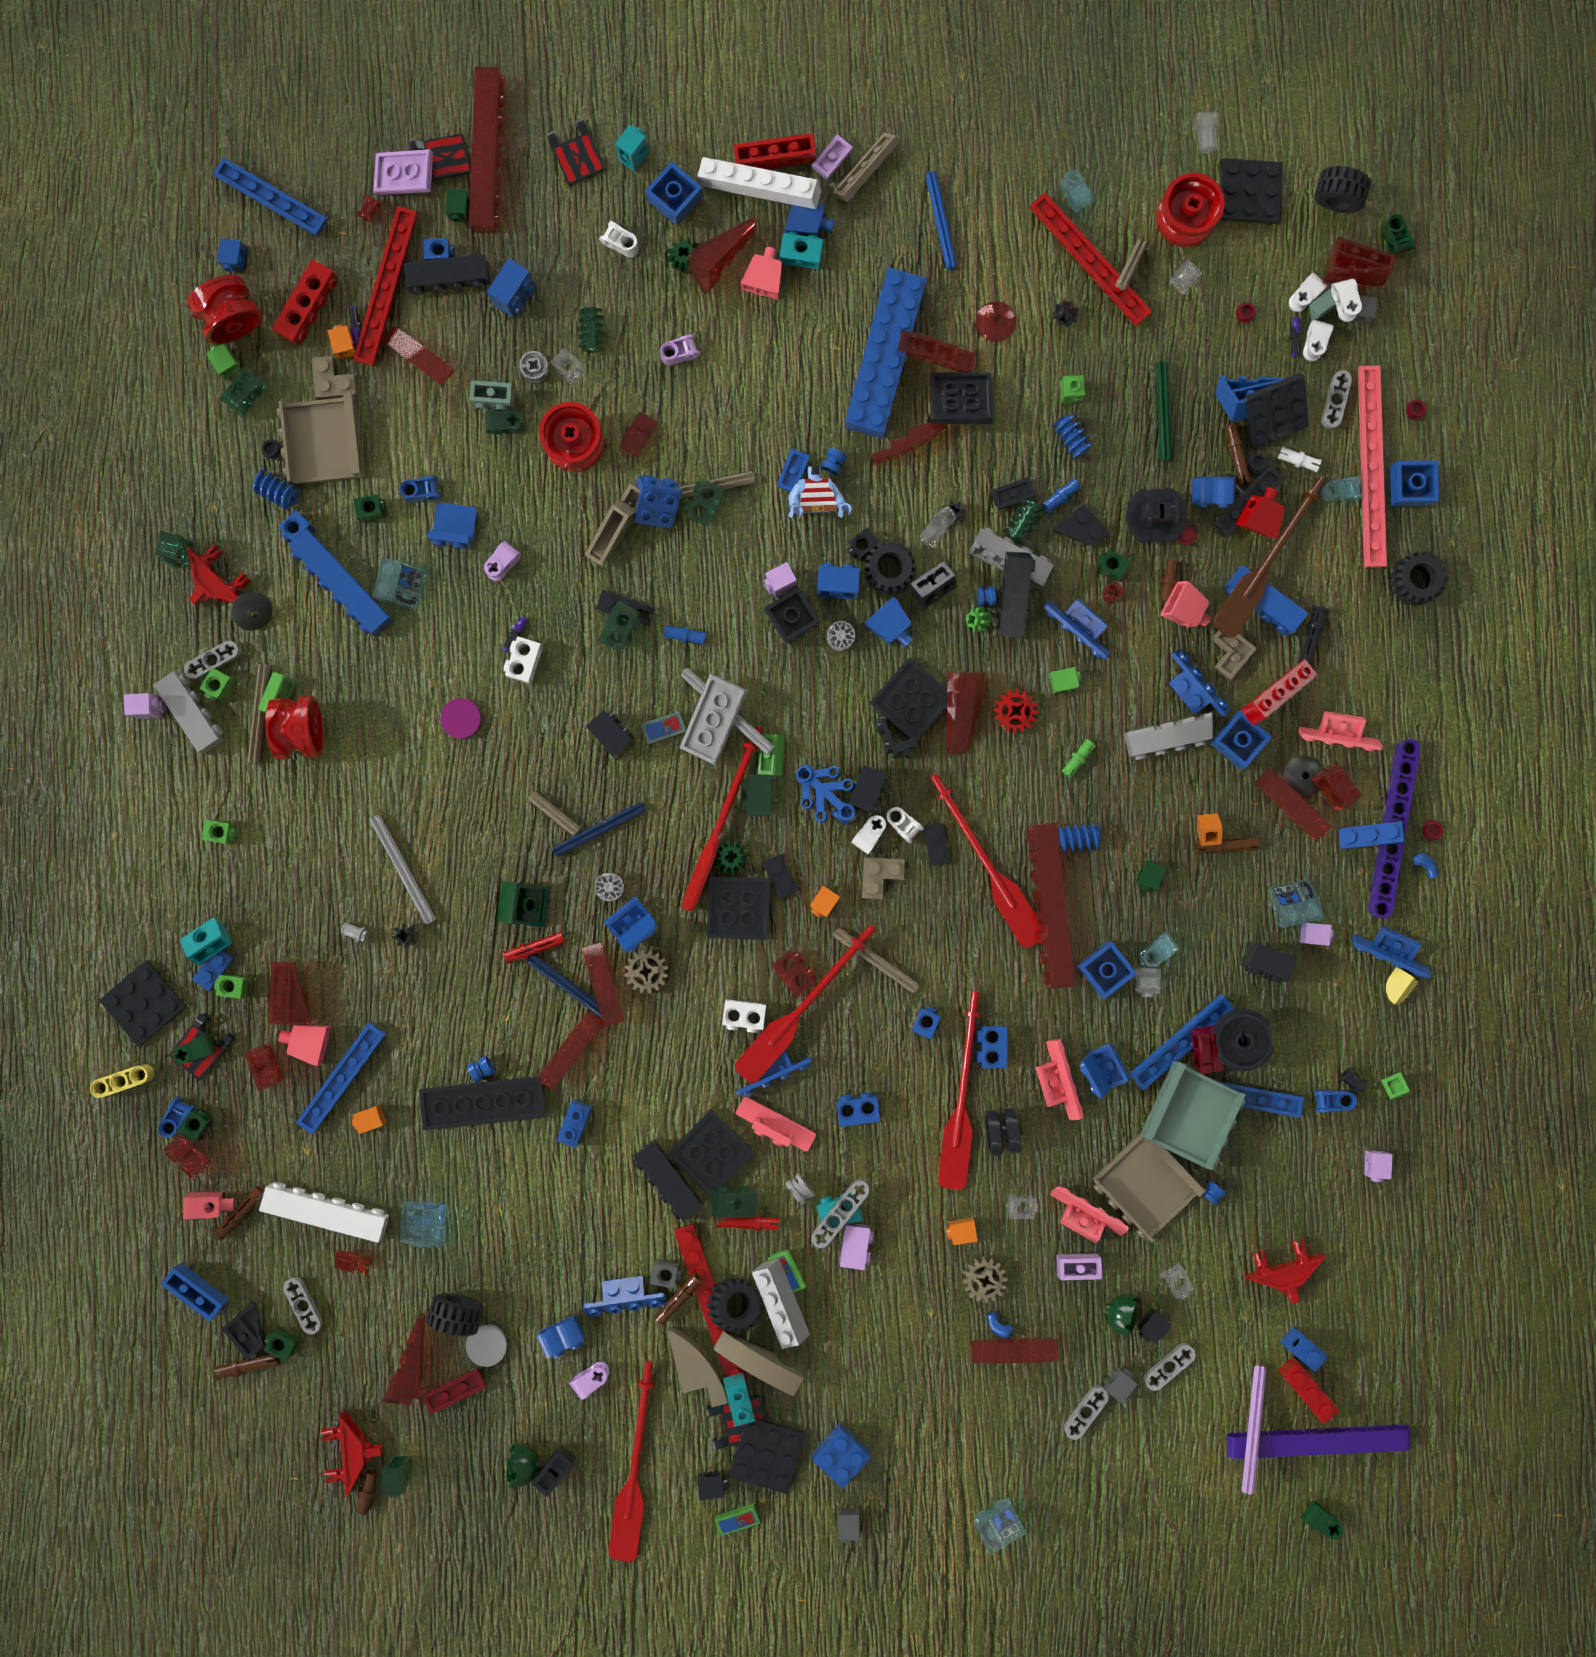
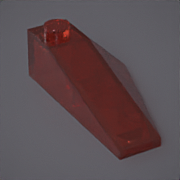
M755 216L702 243L697 249L694 248L688 257V269L703 293L707 294L722 277L720 273L724 266L732 264L737 250L741 251L755 233L758 220Z
M948 672L947 754L967 753L985 694V672Z
M423 1313L416 1319L407 1341L408 1349H405L399 1361L401 1368H398L396 1374L393 1375L383 1402L411 1405L415 1399L419 1400L422 1394L423 1387H421V1383L423 1380L425 1314Z

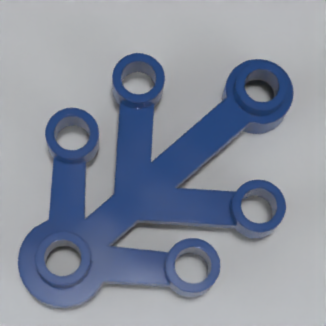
M803 765L796 772V779L802 784L801 806L806 810H811L814 807V801L810 798L812 785L816 789L817 812L815 813V819L817 821L825 823L828 820L829 816L825 811V798L839 810V815L843 820L853 821L857 816L856 808L850 804H844L831 791L845 790L852 792L855 788V783L851 779L821 783L816 778L829 776L832 779H838L841 775L840 769L836 766H831L828 769L814 770L810 765ZM836 769V775L832 776L831 772ZM809 772V777L805 779L804 774ZM851 782V787L847 789L846 784ZM810 800V805L805 807V802ZM852 810V815L847 817V812ZM824 813V818L820 820L819 815Z

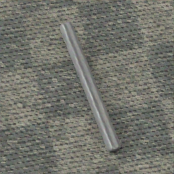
M686 668L682 672L681 677L702 694L706 684L689 668ZM739 714L737 715L734 725L764 753L770 754L774 750V746Z
M380 815L372 817L370 822L425 924L433 923L436 918Z

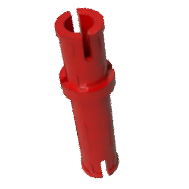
M560 931L528 944L522 943L517 948L504 951L503 955L506 963L509 964L522 958L528 959L530 955L565 944V939Z
M720 1214L717 1216V1220H726V1222H717V1228L779 1231V1225H771V1223H779V1217Z

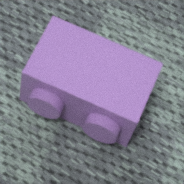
M788 562L765 573L764 585L769 595L773 593L775 598L797 587V580Z
M149 693L124 694V713L126 716L137 719L164 718L163 713L166 711V705L162 697Z
M857 1223L845 1225L839 1262L840 1267L865 1270V1264L869 1265L871 1252H867L868 1244H872L873 1232L870 1231V1225Z
M1097 1253L1056 1255L1057 1276L1060 1280L1102 1279L1101 1257Z

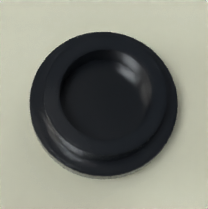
M269 439L262 445V454L267 459L275 460L281 456L282 446L277 440Z
M1260 453L1250 455L1246 462L1248 470L1255 474L1263 472L1267 467V459Z

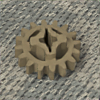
M644 949L641 950V955H638L636 952L633 953L635 958L627 959L631 964L624 966L625 969L629 970L628 973L624 974V977H630L627 984L633 983V990L639 987L640 993H643L645 989H647L648 993H652L653 987L659 990L658 984H665L662 978L668 977L664 970L669 967L662 964L666 959L660 960V953L658 952L654 956L651 949L648 954L645 953ZM648 958L655 960L658 965L654 966L649 963ZM640 959L641 965L638 969L633 970L635 963ZM644 966H647L648 969L652 970V972L648 974V978L646 977V974L641 973V970L645 968ZM656 973H660L657 981L655 983H652L653 976ZM634 977L641 978L645 985L640 984Z
M982 1256L980 1262L975 1258L974 1265L967 1264L969 1271H963L964 1275L967 1276V1278L962 1279V1282L967 1284L964 1289L965 1291L971 1290L969 1297L972 1298L976 1295L977 1302L981 1298L984 1299L985 1303H988V1298L996 1301L995 1295L1002 1296L1000 1289H1006V1285L1003 1282L1008 1280L1006 1276H1002L1006 1271L1004 1268L999 1269L1001 1265L999 1262L993 1264L994 1260L991 1257L986 1261L985 1257ZM993 1269L998 1274V1280L992 1277ZM985 1276H987L989 1281H985L984 1284H982L981 1278H985ZM971 1280L977 1282V1290L973 1288ZM994 1288L992 1291L986 1293L987 1290Z

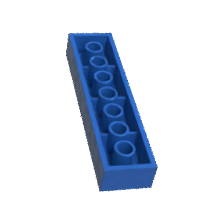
M892 268L887 269L844 429L883 439L927 278Z

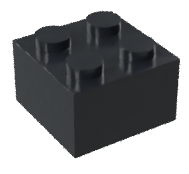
M799 587L764 607L765 614L785 646L820 625L818 617Z
M603 710L586 725V728L618 760L635 744L632 741L634 736L625 726L622 729L618 725L620 723L619 719L611 711L607 713Z
M863 765L848 804L868 814L876 811L881 801L878 795L880 792L885 791L889 781L885 779L887 774Z
M1248 942L1240 965L1245 967L1244 971L1260 976L1264 974V979L1281 983V981H1289L1297 958L1260 943Z

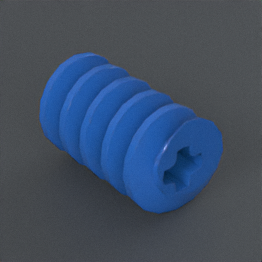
M1076 414L1066 415L1052 424V427L1058 426L1055 430L1056 434L1062 433L1060 440H1067L1064 443V447H1071L1068 453H1075L1072 460L1088 452L1093 442H1085L1089 437L1088 435L1081 436L1085 430L1084 428L1077 429L1080 421L1073 422Z
M261 469L255 477L253 492L260 494L263 498H267L270 502H274L285 510L291 508L299 497L300 489L297 488L293 492L294 486L292 484L286 488L287 482L285 480L279 484L280 478L278 476L272 480L273 474L270 472L265 476L266 470Z
M1090 824L1088 830L1085 825H1081L1080 830L1077 826H1073L1072 831L1068 826L1064 828V831H1062L1061 827H1057L1058 846L1062 847L1063 852H1066L1067 846H1070L1071 851H1074L1076 845H1078L1080 851L1083 850L1084 845L1090 850L1092 844H1094L1096 849H1099L1101 843L1099 824H1097L1096 829L1093 824Z

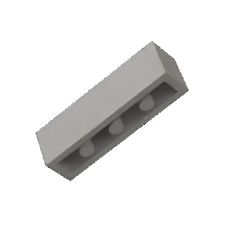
M173 671L153 685L196 751L205 754L224 741L221 736L223 732L217 724L214 725L211 721L212 715L208 709L203 708L199 703L201 699L188 686L190 682L183 673L180 674Z
M780 1258L763 1262L752 1272V1275L781 1348L798 1346L810 1333Z

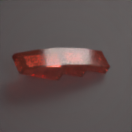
M395 325L382 340L393 351L426 376H429L441 387L454 373L453 368Z
M901 330L897 351L934 365L959 372H973L976 356L974 352L958 349L959 346L941 342V339L905 330Z
M931 422L908 428L907 437L890 441V449L872 453L873 466L894 460L914 451L945 430L948 424H932Z
M1270 768L1255 782V785L1271 798V801L1286 813L1290 820L1316 842L1331 829V826Z
M601 942L581 948L604 1027L623 1022L624 1017Z
M588 1010L536 1079L553 1091L605 1022Z
M1016 1338L1015 1340L995 1339L993 1341L973 1340L971 1342L972 1363H1037L1059 1360L1057 1339Z

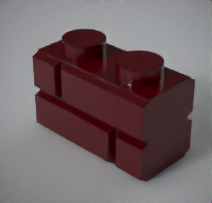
M1214 1025L1192 1029L1194 1069L1201 1074L1222 1071L1224 1069V1064L1217 1056L1219 1051L1216 1046V1035L1213 1034Z

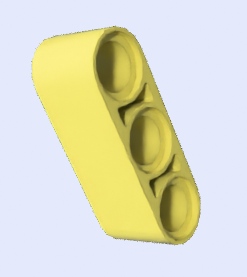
M148 1064L135 1066L93 1081L90 1086V1092L97 1098L109 1096L151 1081L154 1078L155 1072L153 1067ZM140 1069L145 1072L144 1079H141L139 1076ZM121 1076H123L126 1081L124 1086L121 1085L119 1080ZM101 1083H104L106 1086L105 1092H102L100 1089Z

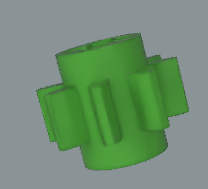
M985 607L970 609L971 612L966 618L968 627H973V632L987 631V627L991 624L992 620L990 612H985Z

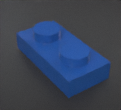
M791 448L776 487L791 492L794 485L802 479L810 455Z
M225 950L220 951L204 962L192 980L208 992L212 991L216 979L219 978V975L225 973L235 958Z

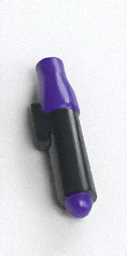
M352 305L349 309L351 332L354 344L357 345L362 324L358 320L357 308Z
M1298 317L1293 318L1290 329L1291 354L1294 358L1299 354L1300 318Z
M522 616L511 627L510 635L503 645L504 652L510 651L512 641H516L517 636L522 633L528 620Z

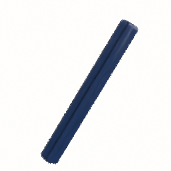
M639 802L554 846L553 852L559 857L644 813L646 811L644 805Z
M534 954L528 959L527 963L604 1021L611 1019L613 1016L612 1011Z

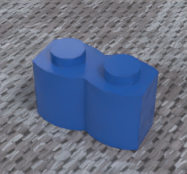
M1236 477L1193 478L1192 503H1197V507H1209L1210 503L1217 504V507L1225 508L1230 507V504L1235 502Z
M576 1314L539 1331L536 1335L546 1357H553V1359L563 1355L565 1349L571 1348L574 1350L583 1345V1341L586 1338Z

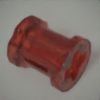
M365 195V202L361 210H358L356 214L363 220L373 223V216L382 204L373 197Z
M1117 582L1109 583L1103 589V600L1115 603L1123 594L1122 586ZM1110 590H1111V591H1114V590H1115V591H1116V594H1115V595H1113V594H1112V595H1109L1108 592H1109Z

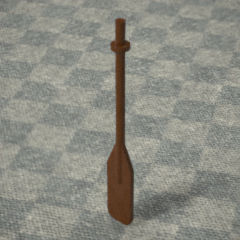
M1323 476L1318 477L1311 489L1304 491L1303 496L1305 499L1262 565L1240 578L1215 616V628L1227 638H1233L1238 635L1263 597L1268 569L1311 503H1316L1319 500L1318 492L1326 482Z

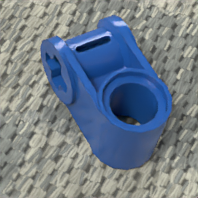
M437 476L406 480L400 485L401 495L406 501L411 503L441 498V494L438 493ZM408 488H415L414 494L406 495Z
M1346 1090L1314 1091V1094L1317 1095V1108H1315V1112L1349 1111L1355 1108L1357 1103L1354 1094ZM1344 1095L1349 1097V1102L1346 1105L1341 1104V1098Z
M175 1097L159 1124L158 1131L160 1135L165 1138L179 1135L178 1129L188 1113L195 1109V1106H189L180 1101L181 1098ZM169 1122L174 1125V1131L172 1133H170L167 1129V1125Z

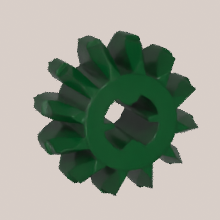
M680 237L679 244L673 241V248L668 249V254H670L668 262H672V268L676 269L678 267L679 273H682L683 269L690 273V267L696 270V263L701 262V257H699L701 249L697 248V242L691 244L689 237L686 239V242H683V239Z
M727 840V848L721 843L720 847L723 851L717 850L716 852L721 857H715L714 861H722V863L718 864L717 868L720 869L725 865V874H727L729 867H731L732 874L736 873V866L739 871H743L739 864L740 862L744 865L748 864L747 861L742 860V857H748L749 854H741L746 847L743 845L737 849L739 841H736L734 847H732L731 840ZM731 851L734 855L737 854V858L734 859L733 863H729L730 860L726 861V856Z

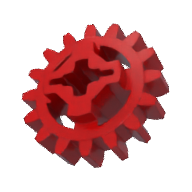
M1018 689L1014 691V694L1008 690L1007 697L1001 694L999 697L1002 701L995 702L998 708L993 709V712L998 713V716L994 720H1000L998 727L1004 725L1005 732L1012 729V733L1015 734L1017 729H1019L1023 733L1024 726L1029 729L1031 728L1029 722L1036 721L1032 716L1038 714V711L1033 710L1037 703L1031 704L1030 701L1033 697L1026 698V691L1020 695ZM1016 698V699H1020V700H1022V701H1021L1020 703H1018V702H1013V701L1010 700V699ZM1003 705H1004V707L1006 708V716H1005V717H1003V714H1002ZM1022 706L1018 712L1019 716L1016 714L1009 718L1013 709ZM1026 706L1028 707L1029 711L1028 717L1025 715ZM1010 721H1017V722L1020 723V724H1019V725H1013V724H1010L1009 722H1010Z

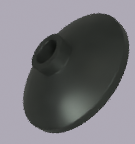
M256 591L241 594L235 599L231 607L233 621L240 628L249 631L264 627L270 621L273 612L270 600L264 594ZM257 611V614L251 616V612Z
M1307 756L1293 758L1286 764L1283 770L1284 785L1289 792L1296 796H1310L1316 793L1323 783L1324 774L1320 764ZM1303 772L1308 774L1306 780L1302 778Z

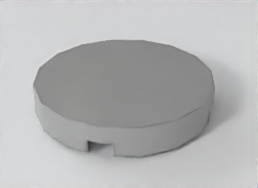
M493 1324L480 1325L477 1334L468 1336L466 1340L468 1357L479 1366L489 1367L497 1364L502 1360L507 1351L505 1333L501 1328Z

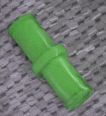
M1085 739L1078 751L1071 755V760L1062 769V772L1072 779L1082 764L1085 765V760L1093 749L1096 748V745Z

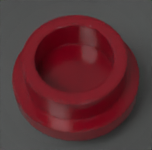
M1250 303L1240 304L1235 312L1236 318L1241 323H1250L1256 316L1255 307Z
M1421 400L1410 401L1405 409L1406 415L1412 420L1423 418L1426 414L1425 403Z
M1186 525L1183 532L1176 539L1177 542L1183 546L1193 544L1197 536L1195 529Z
M1429 820L1424 823L1422 834L1428 840H1437L1443 834V826L1436 820Z

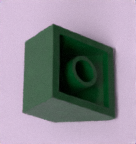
M502 881L497 922L545 927L549 887Z

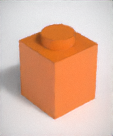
M337 325L332 330H328L333 354L338 360L354 356L356 345L354 344L350 328L345 325Z
M1218 813L1197 815V833L1201 846L1222 844L1223 828Z
M822 886L809 905L812 907L810 912L819 918L823 915L827 917L840 897L825 886Z
M380 1104L353 1114L352 1124L359 1134L387 1124Z
M973 1217L948 1221L949 1227L946 1228L947 1239L952 1240L953 1245L978 1241Z

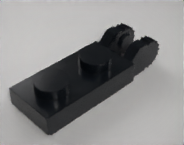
M602 590L596 606L598 611L646 626H650L651 621L646 618L637 617L639 610L648 614H654L655 612L653 608Z

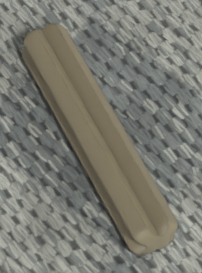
M1142 239L1136 242L1116 283V287L1122 291L1128 286L1147 247V242Z
M534 791L530 795L529 801L571 835L575 836L580 831V827L539 793Z

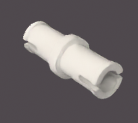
M1285 447L1281 448V453L1278 456L1279 460L1295 464V467L1299 468L1301 466L1317 472L1319 466L1316 465L1321 464V459H1316L1305 455V452L1300 451L1299 453Z

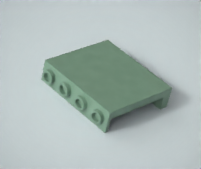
M1173 1061L1140 1136L1206 1169L1212 1170L1219 1163L1220 1156L1218 1155L1221 1149L1227 1145V1135L1230 1129L1232 1130L1236 1125L1237 1118L1235 1117L1238 1111H1241L1244 1107V1097L1246 1094L1239 1093L1186 1067L1181 1062Z

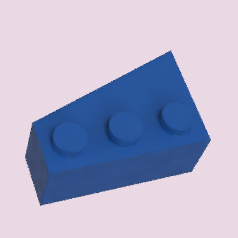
M1220 376L1215 395L1232 422L1247 419L1244 396L1285 378L1258 377V380H1246V377H1239L1237 380L1227 379V376Z

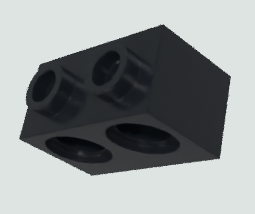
M943 561L910 584L912 596L923 609H926L957 587L956 575Z
M560 1444L535 1475L531 1484L548 1497L574 1465L576 1456Z

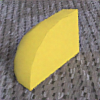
M1396 967L1386 983L1388 998L1394 1004H1400L1412 992L1418 981Z

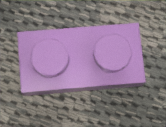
M837 134L812 164V169L828 180L851 153L853 146Z

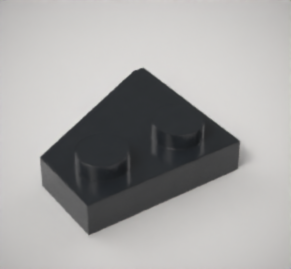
M1084 503L1053 529L1055 533L1066 535L1070 539L1083 542L1084 545L1092 548L1110 534Z
M254 1301L222 1328L223 1332L247 1360L266 1345L264 1343L265 1339L257 1305Z

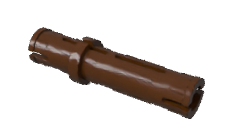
M1232 423V425L1224 426L1229 441L1227 446L1228 449H1231L1238 485H1244V479L1246 484L1252 481L1242 447L1244 442L1240 439L1238 423Z
M1258 837L1222 839V844L1201 846L1200 840H1196L1195 849L1197 853L1215 852V854L1224 851L1258 850L1259 839Z
M255 1186L234 1211L224 1217L225 1220L213 1231L214 1236L221 1241L224 1240L233 1228H237L240 1225L239 1222L263 1197L264 1190L259 1186Z
M693 1272L690 1278L678 1287V1291L655 1315V1319L659 1324L665 1325L667 1320L685 1300L693 1296L694 1290L703 1282L700 1274Z
M268 1354L249 1360H234L231 1364L215 1366L214 1373H218L215 1375L217 1380L229 1376L238 1377L242 1373L279 1366L280 1359H276V1356Z

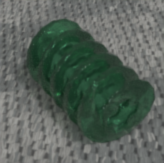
M585 307L578 311L580 316L578 319L580 324L578 327L580 332L578 335L580 340L578 346L583 352L598 353L604 351L603 347L598 346V344L604 343L603 339L598 338L604 335L603 331L598 330L604 327L603 323L598 322L604 319L603 315L598 314L602 311L600 308Z
M1021 500V507L1016 509L1017 514H1013L1011 517L1013 521H1009L1007 524L1009 528H1005L1003 531L1009 539L1020 545H1024L1021 539L1028 540L1029 538L1025 532L1032 533L1033 531L1029 525L1036 526L1037 524L1033 518H1041L1037 512L1045 511L1042 506L1032 500Z

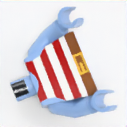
M819 466L808 467V479L799 480L788 496L791 509L788 515L790 518L793 517L794 513L800 519L802 513L837 511V508L839 509V517H843V511H846L849 516L851 514V506L845 502L835 483L831 482L830 478H820Z

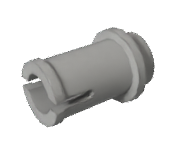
M346 922L342 926L341 934L356 939L358 943L367 940L369 931L365 927L359 928Z

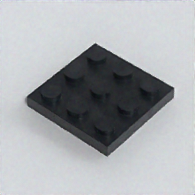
M1223 158L1221 160L1219 186L1224 194L1225 206L1220 220L1278 224L1280 218L1283 162Z
M930 372L932 424H993L991 372Z
M1301 372L1244 396L1249 441L1253 449L1309 426L1305 376Z
M909 657L869 704L909 739L914 738L917 741L955 696Z
M709 877L707 938L768 940L770 879Z
M145 960L99 999L100 1003L137 1047L142 1046L187 1007L149 960Z
M710 1109L668 1152V1155L712 1197L755 1151Z
M754 1417V1422L743 1424L728 1478L787 1494L806 1435L805 1431Z

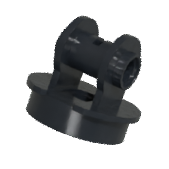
M1166 488L1165 490L1141 489L1131 498L1127 506V526L1132 535L1142 543L1159 544L1165 541L1173 542L1183 532L1187 523L1185 502L1172 488Z
M1235 1009L1221 1016L1213 1028V1034L1216 1035V1046L1219 1051L1217 1053L1218 1059L1225 1066L1237 1071H1251L1264 1065L1273 1053L1272 1035L1268 1028L1270 1026L1268 1020L1260 1013L1250 1009Z

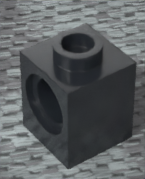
M867 527L848 541L849 548L847 551L853 559L857 557L861 561L880 542ZM864 541L868 547L865 550H860L856 544Z
M1153 1307L1137 1324L1140 1330L1139 1335L1145 1341L1149 1342L1151 1340L1155 1344L1172 1326Z
M723 1470L698 1473L699 1501L724 1498L725 1490H728V1479L723 1477Z

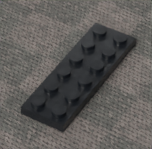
M542 1075L419 1089L423 1130L546 1117Z

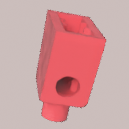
M766 247L764 256L757 254L753 256L741 281L742 290L776 300L779 299L782 262L775 260L778 252L775 248Z
M1189 581L1177 582L1160 616L1184 627H1197L1199 624L1206 626L1211 620V616L1205 613L1209 601Z
M297 1024L293 1026L292 1032L281 1030L278 1041L288 1044V1055L314 1066H319L323 1063L331 1026Z
M189 1192L184 1197L183 1219L218 1218L223 1211H234L235 1200L234 1198H223V1192ZM209 1202L213 1203L214 1207H211Z

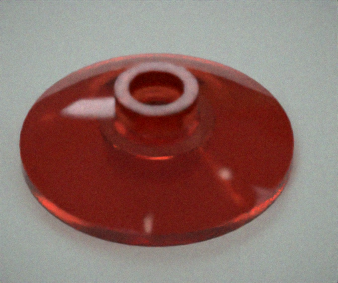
M1002 302L985 304L976 316V328L979 334L992 342L1007 339L1013 333L1016 326V317L1013 310ZM995 316L999 317V318H1000V321H999V322H995V321L993 320V317H995Z

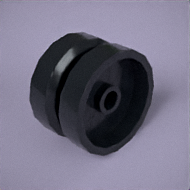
M1015 1108L1003 1109L1001 1114L1002 1122L996 1110L985 1111V1127L990 1155H1002L1004 1142L1009 1154L1020 1153L1021 1135Z

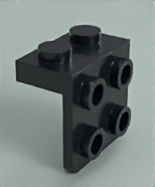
M883 715L878 716V722H876L875 726L879 736H884L883 746L886 754H891L892 758L899 755L904 758L913 754L917 746L915 739L911 738L895 745Z

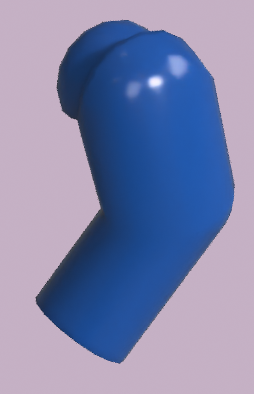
M1424 853L1413 856L1414 865L1424 866L1428 878L1439 876L1433 858Z
M996 1312L986 1314L991 1331L1003 1339L1009 1338L1013 1334L1012 1326H1004L999 1323Z

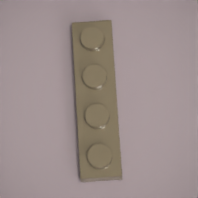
M883 133L832 192L834 196L846 202L852 199L857 190L868 181L870 175L894 151L900 142L895 135Z

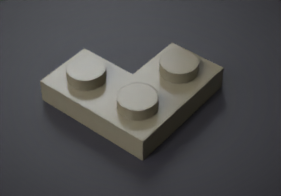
M333 356L312 358L316 399L343 397L344 393H352L354 396H357L356 376L354 374L335 375Z
M1218 630L1211 640L1226 653L1214 669L1230 681L1257 648L1240 634L1233 638H1227Z
M864 857L862 898L883 899V879L904 880L905 859Z

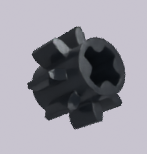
M1063 300L1060 305H1055L1053 319L1058 318V325L1061 324L1068 327L1072 322L1076 323V315H1078L1079 309L1074 308L1073 301Z
M950 500L948 507L943 505L942 509L945 513L941 514L940 517L947 520L945 525L953 523L954 527H956L958 520L964 521V517L961 514H964L966 509H961V502L953 504V501ZM951 510H953L954 513H957L956 517H953L952 514H949Z
M402 923L401 929L394 928L396 935L392 936V938L398 941L396 946L404 944L406 949L409 948V943H417L414 939L419 933L413 931L414 925L407 928L406 923ZM409 933V937L406 939L402 938V934Z

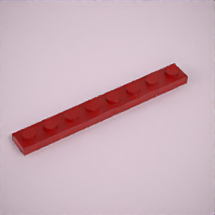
M1043 193L1030 205L1029 209L1135 327L1152 313V310L1129 285L1123 291L1116 287L1120 275L1046 193Z
M397 206L353 360L355 362L375 366L417 221V211Z
M691 1223L674 1229V1233L689 1276L693 1272H697L703 1278V1282L695 1289V1293L715 1346L724 1329L719 1328L718 1325L711 1321L713 1318L708 1316L710 1309L706 1308V1303H710L707 1297L708 1294L712 1295L711 1289L716 1287L695 1225ZM717 1352L725 1377L743 1373L745 1381L748 1380L745 1370Z

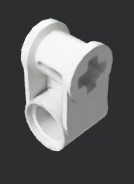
M609 221L608 229L603 236H600L599 240L605 246L618 251L626 257L636 256L639 252V244L635 235L618 224ZM629 242L634 243L630 248L625 247Z
M1313 272L1291 296L1289 307L1294 312L1303 311L1328 285Z
M1355 279L1333 283L1331 292L1337 307L1338 316L1342 321L1350 322L1362 309Z
M1315 319L1312 320L1303 349V357L1307 361H1317L1326 351L1333 325Z
M890 808L886 812V821L910 844L912 843V838L924 829L901 808ZM898 811L901 817L898 822H893L890 819L891 812Z
M879 815L871 816L851 843L869 854L885 830V819ZM878 819H880V825L882 827L880 829L876 828L875 830H873V824L871 823L872 820L877 821Z

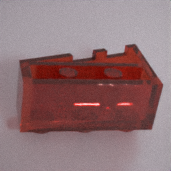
M1338 237L1328 254L1322 283H1337L1355 279L1357 285L1384 286L1393 271L1396 255Z
M271 962L268 1024H313L295 962Z

